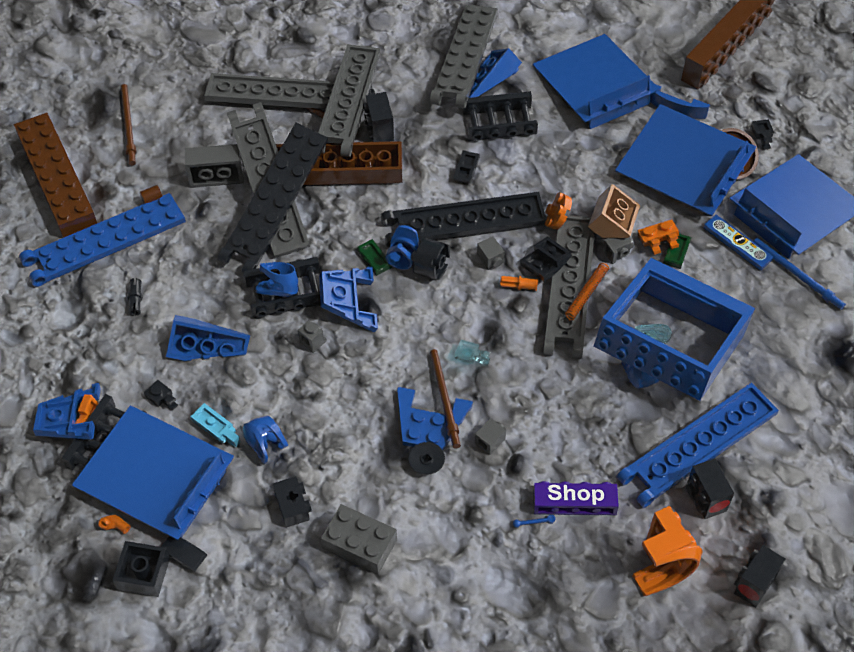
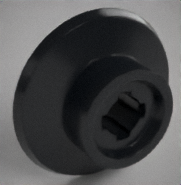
M422 442L411 449L408 457L409 464L413 470L420 474H433L443 467L445 454L437 444ZM426 458L430 460L428 461V463H425L424 461Z

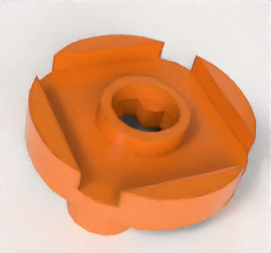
M561 192L557 193L553 203L548 204L545 213L548 214L545 226L556 230L562 227L568 217L565 216L566 210L570 211L571 197Z

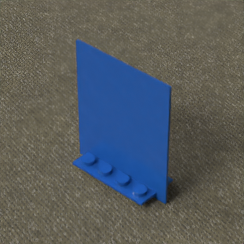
M606 34L533 63L538 72L584 122L589 121V129L650 104V94L660 90L650 79V76H647Z
M660 104L615 171L713 216L740 172H744V166L755 151L756 146Z
M799 154L730 197V200L737 205L734 215L788 259H790L793 251L798 255L854 217V196Z
M130 405L72 486L179 540L180 537H183L217 485H220L219 482L226 473V469L234 456Z

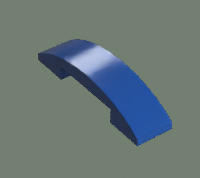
M659 85L656 86L660 90L650 94V103L656 107L661 104L693 119L707 118L710 107L707 103L696 99L689 103L661 92L662 86Z

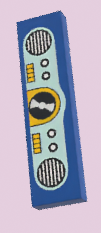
M717 214L704 224L706 231L760 271L773 260L774 256Z

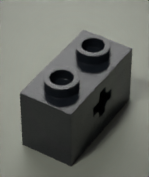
M294 476L273 483L274 493L286 528L309 521V512H312L309 500H304L303 495L306 492L303 482L299 483L297 477Z

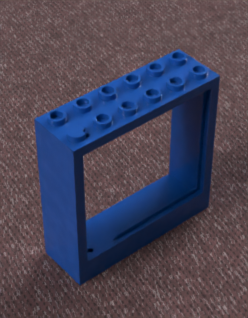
M651 258L602 318L593 347L701 401L743 338L755 308ZM644 292L729 335L707 366L620 322V318L639 294Z

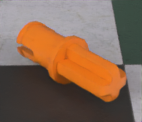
M501 276V287L518 288V291L520 289L537 291L538 279L521 278V276Z

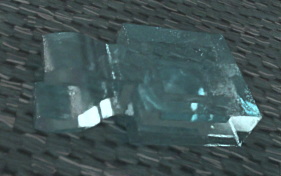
M464 340L460 341L454 355L456 360L470 364L477 360L480 364L488 366L490 362V352L479 350L478 344Z

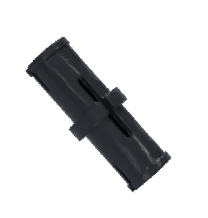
M134 278L129 281L130 292L127 295L129 301L128 313L134 316L135 309L136 316L141 314L140 302L143 299L141 293L142 281L136 278L135 285Z

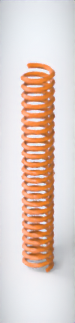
M600 263L576 299H574L565 312L569 320L576 318L583 305H585L596 289V286L604 278L609 270L607 264Z

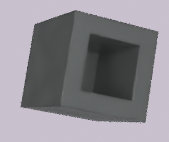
M494 236L477 243V255L488 270L493 267H499L504 263L505 251Z
M492 418L475 433V444L489 455L506 439L505 427Z

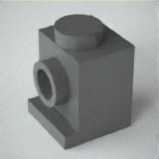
M608 238L604 242L603 252L610 262L614 264L616 259L627 256L630 253V249L634 247L631 238Z
M309 320L298 329L300 343L313 353L327 341L323 337L322 328Z

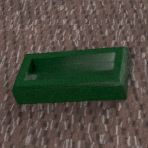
M679 234L676 240L679 247L671 249L669 245L663 264L681 269L692 237Z
M373 239L357 247L358 253L369 267H373V272L376 276L392 268L387 262L385 254Z

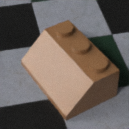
M611 184L598 197L588 227L602 238H629L640 205L615 185Z

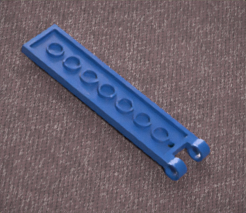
M168 193L160 199L144 203L34 251L25 250L20 253L19 259L25 267L32 266L40 261L44 270H34L29 275L33 286L38 287L50 280L185 223L186 220L172 195Z
M750 383L643 457L622 469L616 478L622 485H627L635 476H638L648 489L643 491L636 500L643 508H646L657 497L688 477L694 465L714 459L777 415L779 410L753 383Z

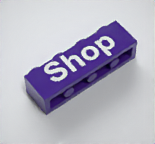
M547 481L534 483V514L617 515L619 508L617 484H611L610 482H602L600 484H591L590 482L570 483L566 481L560 483H549Z

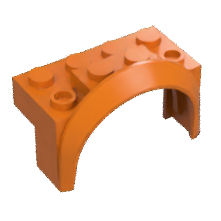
M670 506L654 513L647 538L642 542V546L653 564L633 573L632 577L642 594L648 596L678 584L698 568L703 550L700 546H697L690 532L684 529L680 516L677 512H673Z

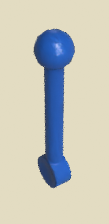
M549 515L547 518L524 521L516 519L513 521V526L518 528L520 525L542 522L553 524L555 516Z

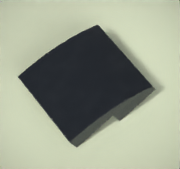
M547 236L533 245L534 251L520 259L522 267L545 282L566 264L572 253Z

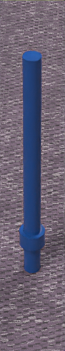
M756 238L753 241L774 256L773 259L821 294L825 301L833 303L841 310L845 307L846 304L837 298L833 291L825 289L760 239Z

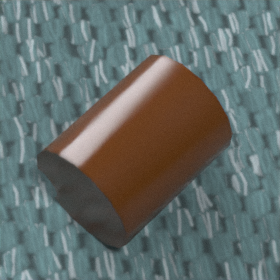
M158 185L139 193L145 204L162 197Z

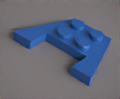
M366 267L362 270L353 268L351 271L333 270L321 272L319 275L321 307L375 332L378 329L377 314L358 310L356 282L367 285L373 283V267Z
M99 383L92 384V388L85 391L82 388L75 390L74 395L65 398L62 395L39 403L33 428L35 436L93 439L95 430L93 421L77 424L75 422L78 404L82 402L84 394L92 395L95 400H99L101 391Z
M398 387L397 393L403 445L414 447L422 442H431L444 450L451 440L446 430L447 421L445 414L412 408L415 390ZM455 398L452 412L455 423L458 426L462 424L466 414L472 409L473 401Z

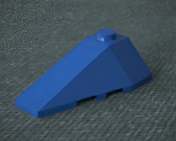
M509 48L492 50L480 66L482 70L476 75L469 98L480 96L511 75H514L519 70L518 67L522 62Z
M175 315L166 357L189 361L199 358L208 359L218 356L246 355L250 335L197 319Z

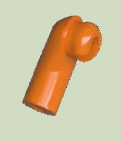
M118 515L105 516L98 522L99 527L104 530L117 528L123 534H126L131 529V525Z

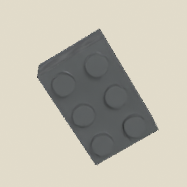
M237 144L185 148V167L190 188L244 184L242 157Z
M340 504L321 537L322 549L375 574H379L397 541V529Z

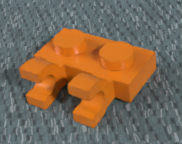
M672 219L637 230L644 247L650 245L654 255L661 253L659 245L660 242L665 240L669 242L671 249L679 247L676 241L679 236V230Z

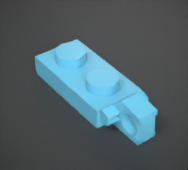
M205 403L190 416L194 423L219 442L225 443L227 441L235 448L241 443L240 437L235 434L236 429L233 427V424Z

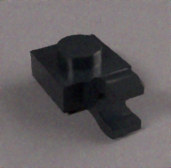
M769 119L752 121L751 128L755 138H761L763 149H771L769 143H772L774 131Z
M159 380L155 381L144 392L145 397L158 407L161 404H165L173 411L178 406L175 402L176 398L172 396V390Z

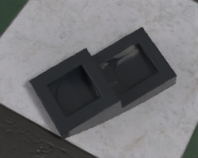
M463 150L453 180L471 184L480 154Z
M169 536L161 546L167 548L170 558L177 560L181 566L194 572L207 557L204 551L181 537L179 540H176Z

